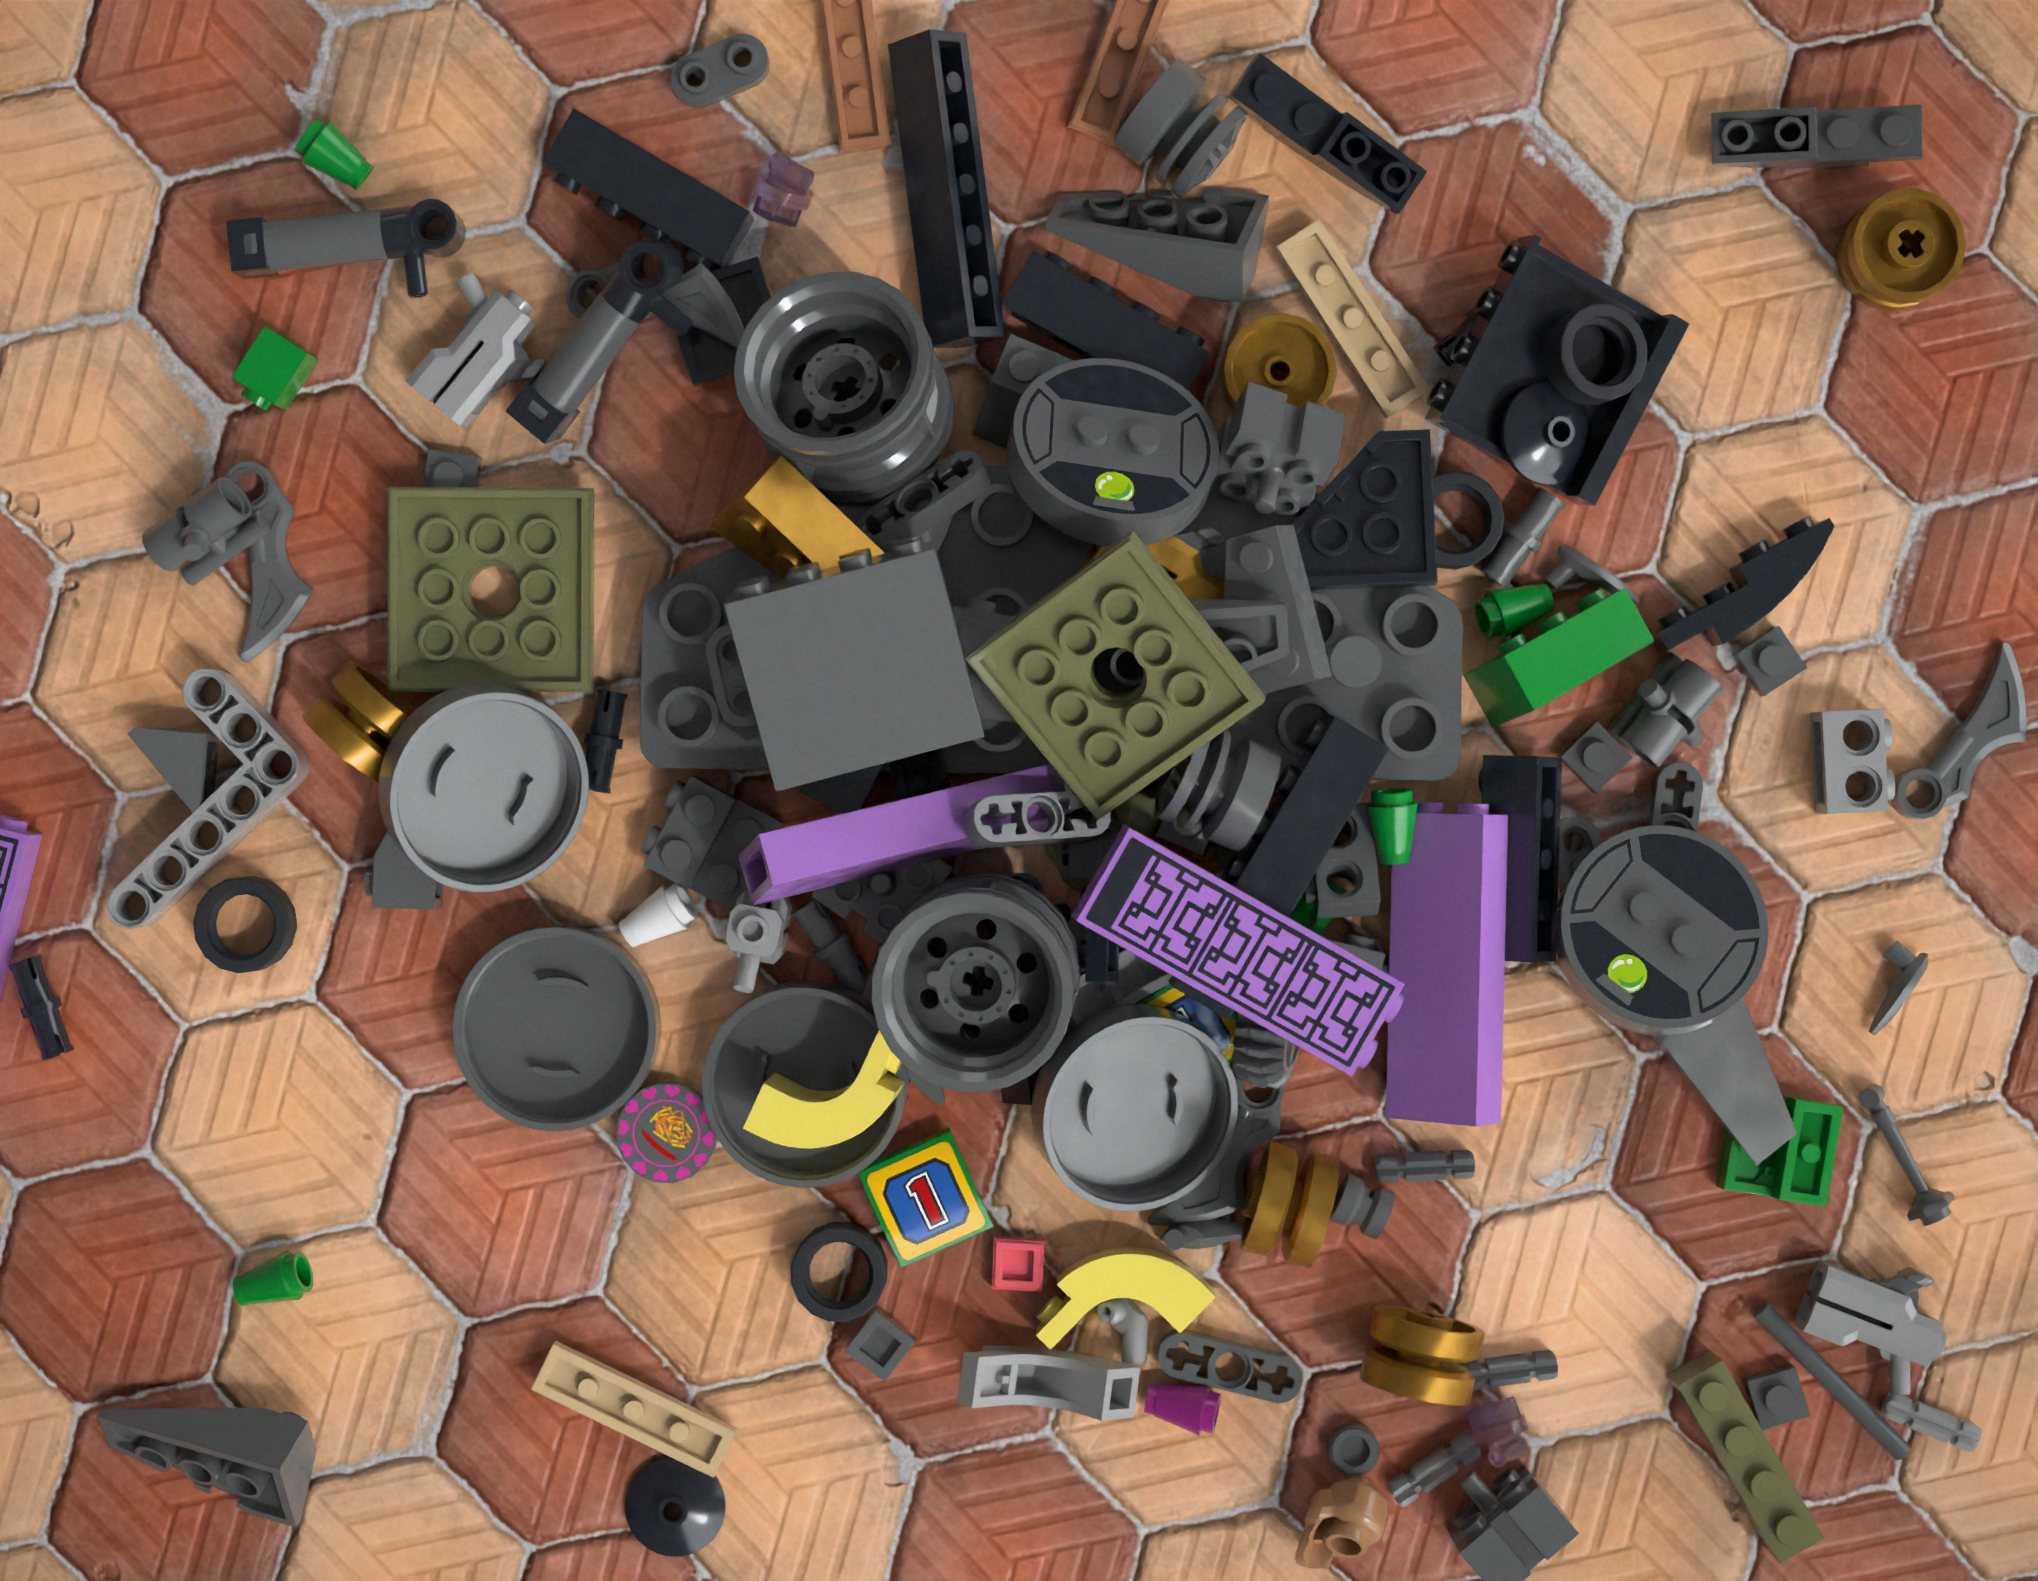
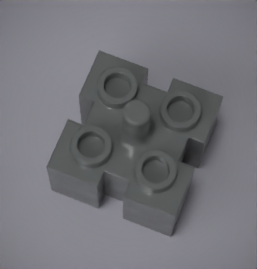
M1248 381L1234 405L1232 418L1227 417L1217 433L1219 462L1210 490L1222 493L1229 498L1240 500L1253 495L1256 496L1255 509L1260 513L1269 514L1275 512L1280 515H1295L1299 517L1315 498L1317 484L1323 486L1338 464L1346 414L1308 401L1303 408L1286 403L1287 394Z
M942 858L817 889L811 897L844 919L849 917L854 909L869 920L862 931L884 945L906 909L926 890L945 881L955 866Z
M1522 1465L1516 1471L1513 1468H1509L1501 1473L1491 1483L1490 1489L1474 1471L1465 1474L1460 1479L1459 1485L1472 1501L1463 1505L1452 1516L1451 1521L1453 1524L1447 1529L1461 1556L1483 1581H1524L1531 1575L1530 1570L1544 1558L1548 1561L1579 1534L1561 1507L1525 1465Z

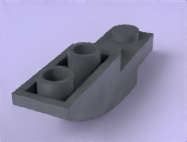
M1922 104L1816 111V107L1711 113L1712 166L1746 168L1869 166V162L1922 160L1923 157Z

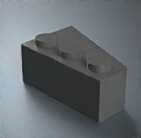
M1275 525L1227 539L1223 599L1286 601L1290 655L1247 672L1264 694L1331 677L1332 672L1294 525Z

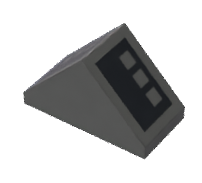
M135 727L128 733L129 737L192 812L214 793L219 738L215 734Z

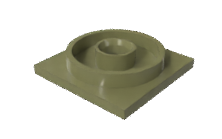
M388 487L387 691L445 692L456 687L484 683L509 686L523 692L594 693V489ZM489 567H503L514 575L519 587V595L515 605L510 611L500 616L483 614L476 608L471 597V587L475 577Z
M1131 531L971 650L965 658L1097 821L1264 703L1266 697L1134 531ZM1115 647L1132 652L1137 662L1143 668V680L1135 689L1125 693H1115L1103 688L1093 674V660L1100 652Z

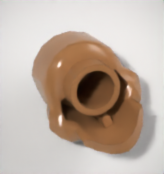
M1350 1478L1345 1481H1339L1327 1489H1321L1316 1492L1310 1499L1309 1510L1305 1516V1528L1299 1538L1296 1550V1563L1306 1568L1327 1569L1330 1567L1333 1557H1362L1366 1553L1367 1547L1377 1543L1384 1532L1388 1514L1386 1498L1374 1488L1372 1483L1362 1478Z

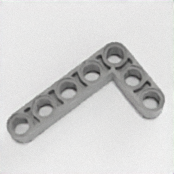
M208 668L194 671L184 682L183 697L188 707L232 751L243 765L113 889L108 897L107 911L112 921L120 927L131 929L153 925L159 921L288 797L309 774L310 760L304 748L227 671ZM215 678L221 685L222 693L218 702L210 706L205 702L202 690L208 680ZM246 714L252 716L257 725L256 735L248 742L243 741L237 732L238 722ZM280 751L286 752L292 760L291 772L283 779L276 776L272 769L273 758ZM244 786L252 789L256 799L254 808L247 814L240 811L236 805V795L240 788ZM207 821L215 824L219 832L218 842L211 849L203 845L199 835L201 827ZM171 856L179 860L183 870L181 878L175 884L167 880L163 870L164 863ZM134 891L140 893L146 903L145 912L140 918L134 917L128 910V898Z

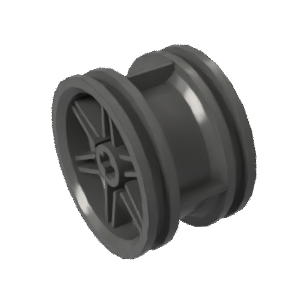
M858 272L822 273L803 278L781 289L759 308L747 324L737 347L734 366L738 398L756 432L762 437L773 461L782 455L831 503L836 506H865L878 503L932 468L940 459L953 431L955 404L952 387L916 307L899 289L880 278ZM898 359L900 365L895 370H892ZM803 373L802 381H797V379Z
M971 873L949 878L926 890L906 909L879 951L872 975V1006L878 1029L891 1052L910 1071L931 1084L959 1092L982 1093L1009 1087L1027 1078L1051 1058L1065 1036L1080 987L1079 952L1075 936L1061 911L1044 894L1023 881L1000 874ZM983 919L992 920L996 925V934L990 939L981 938L977 929V924ZM934 937L942 938L947 943L946 954L930 953L928 948L929 941ZM1023 953H1032L1037 958L1038 963L1034 970L1017 966V958ZM976 966L985 967V976L993 978V980L987 979L985 986L980 987L975 985V977L967 974V972L973 973ZM933 989L936 991L939 1003L934 1007H928L923 1004L920 998L923 990ZM1022 1004L1027 1007L1029 1016L1025 1021L1015 1022L1011 1019L1009 1009L1013 1005ZM964 1023L976 1024L980 1029V1035L975 1039H967L961 1034L960 1028Z

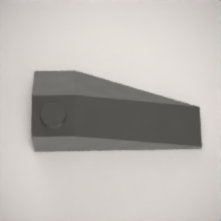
M1222 188L1203 189L1202 197L1182 199L1173 198L1171 190H1156L1155 197L1144 200H1129L1127 195L1122 192L1060 194L1045 225L1048 232L1191 295L1208 297L1219 302L1234 301L1243 303L1256 273L1269 206V195Z
M1188 598L1246 672L1290 655L1286 601ZM1108 648L1100 652L1093 660V674L1097 682L1108 691L1115 693L1129 692L1135 689L1143 680L1142 666L1137 662L1135 655L1126 649Z
M1743 997L1724 1015L1702 1028L1676 1035H1649L1756 1166L1797 1134Z

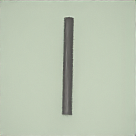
M1768 1302L1762 1304L1755 1311L1753 1317L1896 1460H1900L1908 1454L1911 1446Z

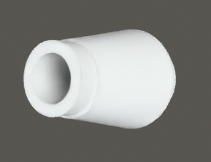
M677 883L671 886L663 884L627 915L625 919L621 920L619 927L625 940L635 948L640 944L688 929L690 921L698 917V911L686 888Z

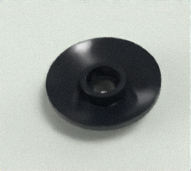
M1550 382L1536 383L1525 387L1511 399L1503 415L1501 441L1505 456L1512 468L1530 482L1552 485L1570 479L1583 467L1592 445V425L1585 405L1577 404L1563 397ZM1554 425L1558 429V440L1553 436Z
M669 1456L655 1459L645 1465L630 1483L625 1499L627 1523L636 1539L647 1549L670 1557L687 1556L706 1547L718 1534L726 1511L724 1490L716 1475L713 1478ZM669 1502L678 1503L682 1508V1515L678 1518H670L666 1515L664 1506Z

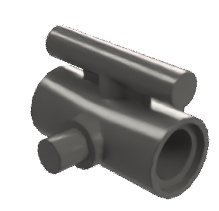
M220 477L206 488L194 490L191 497L185 501L184 507L176 508L147 529L142 535V542L150 558L164 570L175 571L187 561H193L181 570V574L188 584L194 586L268 534L271 528L265 518L257 515L237 529L236 526L251 516V504L244 491L234 481L227 477Z
M1669 652L1648 679L1640 685L1638 691L1610 723L1606 731L1618 742H1623L1644 761L1655 768H1659L1679 742L1684 741L1689 747H1696L1702 743L1704 733L1699 729L1698 719L1721 693L1723 687L1712 675L1689 659H1684L1683 661L1674 653Z

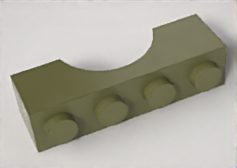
M1708 1350L1666 1374L1690 1417L1724 1468L1740 1498L1744 1511L1772 1556L1781 1564L1823 1540V1534L1724 1362L1715 1353Z

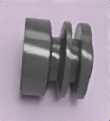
M1181 58L1176 60L1161 75L1141 99L1119 130L1113 144L1138 165L1149 160L1157 151L1163 154L1165 157L1159 165L1155 179L1160 183L1164 182L1179 167L1182 172L1173 184L1171 192L1180 199L1184 198L1194 187L1203 181L1205 182L1216 171L1236 144L1239 131L1249 114L1238 105L1222 121L1217 119L1228 102L1229 97L1222 92L1204 107L1200 105L1197 100L1204 90L1207 79Z
M1224 730L1160 776L1153 811L1154 817L1169 823L1177 816V827L1188 831L1205 813L1203 838L1238 852L1254 834L1266 811L1279 775L1281 758L1280 752L1250 739H1244L1232 754L1228 756L1231 734L1229 730Z

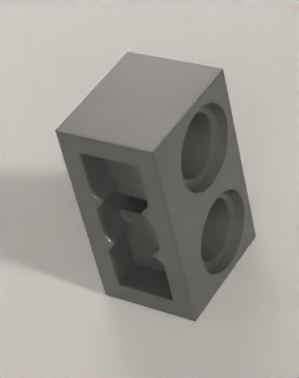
M1357 803L1341 829L1349 840L1343 845L1331 846L1304 891L1306 904L1315 903L1316 919L1377 915L1381 897L1374 835L1366 806L1368 803ZM1336 877L1346 878L1352 883L1354 890L1347 894H1337L1330 890L1327 882Z

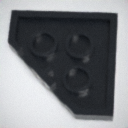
M1430 429L1378 431L1357 456L1342 469L1315 498L1313 503L1291 524L1294 525L1310 590L1435 586L1437 584Z

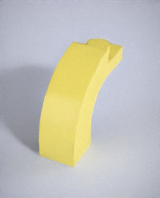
M879 1030L856 1080L844 1088L833 1091L812 1090L774 1073L763 1083L743 1129L770 1142L794 1148L827 1147L849 1140L871 1126L899 1094L905 1081L887 1072L890 1071L896 1074L902 1062L891 1052Z
M1143 1247L1109 1248L1077 1260L1057 1276V1286L1067 1296L1062 1300L1055 1295L1038 1312L1036 1318L1040 1323L1036 1327V1336L1051 1350L1091 1308L1101 1302L1114 1298H1131L1148 1304L1181 1333L1216 1296L1214 1289L1188 1265L1166 1253Z

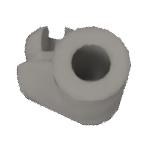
M1114 1298L1099 1303L1097 1307L1099 1319L1103 1323L1108 1322L1122 1334L1121 1361L1130 1364L1146 1363L1148 1330L1146 1314L1129 1298Z

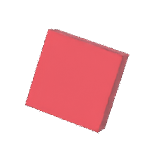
M994 1236L992 1289L1042 1292L1044 1239Z

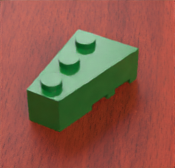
M1601 588L1576 602L1580 611L1566 617L1562 610L1536 624L1540 633L1527 640L1523 633L1509 639L1496 647L1498 656L1463 675L1492 728L1540 708L1654 642L1626 588L1608 596L1604 589Z

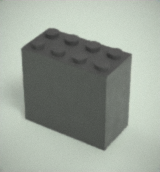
M914 535L891 542V552L872 556L870 548L840 555L838 566L820 570L819 563L812 562L788 569L785 580L769 584L767 575L736 583L737 587L733 588L734 593L729 595L724 607L776 792L984 737L979 707L934 540L923 543L921 535Z

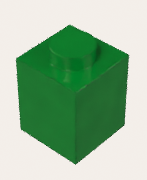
M264 326L232 378L245 386L241 395L266 411L271 404L287 411L318 362V359Z

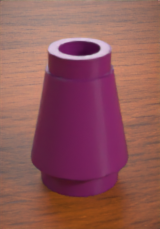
M1150 1383L1144 1413L1154 1415V1417L1200 1436L1201 1431L1213 1434L1220 1408L1221 1393L1210 1391V1387L1205 1385H1158Z

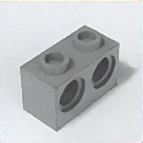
M1884 708L1811 712L1815 813L1837 814L1889 811L1888 800H1893L1895 796V779L1893 771L1887 769L1886 749H1890L1892 746L1893 733L1890 720L1884 719ZM1851 721L1857 723L1863 731L1862 743L1855 750L1847 747L1843 741V730ZM1854 772L1859 773L1864 778L1866 784L1863 796L1856 801L1852 800L1845 790L1846 780Z

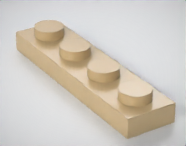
M1320 219L1276 247V252L1385 419L1430 390Z
M555 1341L531 1389L713 1478L737 1430L736 1427L558 1341Z

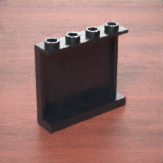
M1536 234L1519 237L1517 241H1511L1504 249L1498 261V268L1502 270L1494 286H1488L1479 297L1474 308V313L1478 316L1470 332H1464L1455 343L1450 355L1454 363L1446 378H1440L1431 389L1427 398V405L1430 406L1425 420L1512 468L1505 456L1501 441L1503 415L1509 402L1519 391L1536 383L1550 382L1544 367L1543 346L1550 328L1562 316L1592 304H1612L1628 312L1641 327L1647 343V365L1642 379L1626 395L1598 405H1585L1592 425V445L1583 467L1573 477L1562 483L1543 485L1577 505L1595 506L1690 323L1674 314H1658L1540 246L1539 243L1542 238ZM1596 325L1584 326L1576 332L1573 340V359L1578 371L1587 381L1593 384L1609 382L1614 377L1618 367L1617 350L1612 338L1604 329ZM1554 425L1553 436L1558 440V429Z

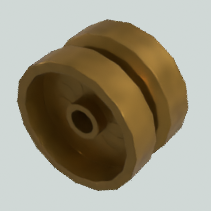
M1917 188L1892 190L1855 213L1841 231L1836 249L1838 273L1849 293L1866 306L1884 311L1909 309L1947 288L1959 273L1967 249L1965 230L1954 208L1937 194ZM1902 247L1904 257L1899 254L1897 248Z
M1285 313L1258 317L1240 329L1224 356L1220 375L1224 400L1233 412L1236 401L1249 381L1287 394L1286 403L1303 408L1308 401L1323 406L1333 392L1337 374L1334 350L1321 329L1303 317ZM1277 364L1278 370L1286 368L1289 375L1283 381L1274 380L1269 372L1271 365Z
M348 661L332 679L336 694L345 704L333 697L318 696L302 717L311 730L336 754L360 772L379 783L381 765L386 750L399 727L416 708L397 692H388L387 684L367 669L353 661Z
M1268 1141L1248 1191L1240 1248L1244 1251L1267 1256L1275 1248L1282 1228H1284L1281 1251L1285 1261L1311 1269L1320 1252L1330 1220L1338 1185L1340 1161L1335 1158L1312 1153L1303 1163L1297 1181H1295L1298 1156L1294 1147Z
M1375 1306L1369 1333L1377 1342L1387 1347H1376L1365 1351L1359 1376L1361 1381L1383 1391L1415 1400L1451 1406L1470 1404L1475 1377L1467 1368L1457 1363H1468L1480 1358L1485 1335L1484 1331L1472 1324L1430 1311L1398 1306Z

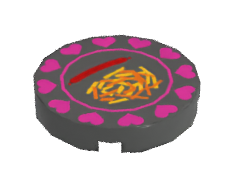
M660 1082L642 1088L626 1102L617 1121L616 1141L623 1160L636 1174L652 1182L676 1183L691 1178L709 1162L717 1145V1138L706 1116L702 1094L683 1083Z

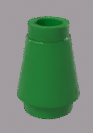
M319 118L308 127L294 149L303 157L302 163L345 185H349L354 190L360 188L374 168L333 122L327 125Z
M1545 583L1490 590L1484 593L1483 598L1475 600L1474 611L1478 625L1485 637L1492 638L1497 636L1500 639H1504L1541 618L1546 613L1554 611V599L1549 587Z
M1386 788L1371 791V803L1366 804L1377 852L1379 853L1380 864L1396 865L1411 862L1410 852L1412 850L1418 805L1417 801H1413L1412 789Z
M284 1251L233 1279L234 1296L242 1306L300 1300L303 1294L311 1291L313 1287V1273L306 1256L300 1252L292 1254L289 1251Z

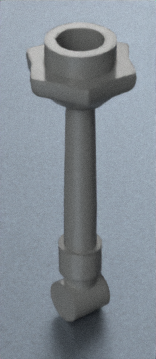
M1871 1084L1860 1094V1103L1872 1111L1871 1117L1878 1129L1881 1128L1893 1153L1917 1193L1913 1199L1912 1207L1907 1214L1909 1221L1920 1219L1923 1226H1927L1946 1218L1951 1214L1948 1206L1955 1199V1196L1949 1191L1943 1192L1928 1188L1894 1122L1896 1121L1894 1114L1883 1101L1885 1098L1884 1089L1877 1084Z

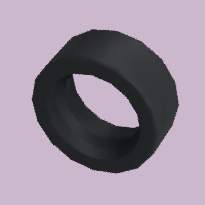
M1592 304L1562 316L1550 328L1543 346L1544 367L1550 383L1563 397L1580 405H1598L1628 394L1641 381L1647 365V343L1641 327L1628 312L1612 304ZM1587 325H1596L1604 329L1612 338L1617 350L1618 367L1615 375L1609 382L1604 384H1593L1587 381L1578 371L1573 359V340L1576 332Z
M1451 471L1433 477V498L1448 491L1464 492L1476 500L1482 509L1484 517L1483 531L1477 541L1468 548L1453 551L1445 550L1436 545L1437 568L1456 570L1478 563L1494 550L1502 536L1505 516L1500 498L1488 482L1472 473Z
M250 876L226 879L210 888L197 905L193 926L195 941L205 958L220 969L234 973H245L266 969L284 957L293 945L297 930L295 908L285 891L272 881ZM247 894L260 898L269 906L274 915L275 929L272 939L265 948L256 953L244 955L231 951L222 943L217 934L216 920L219 910L226 901L235 896Z
M831 1222L814 1229L800 1243L791 1263V1285L797 1300L810 1314L828 1322H848L865 1315L879 1301L887 1281L888 1260L881 1243L867 1229L851 1222ZM833 1242H846L857 1247L865 1255L869 1265V1279L865 1289L856 1297L847 1301H833L823 1297L814 1288L810 1278V1264L814 1255L823 1246Z

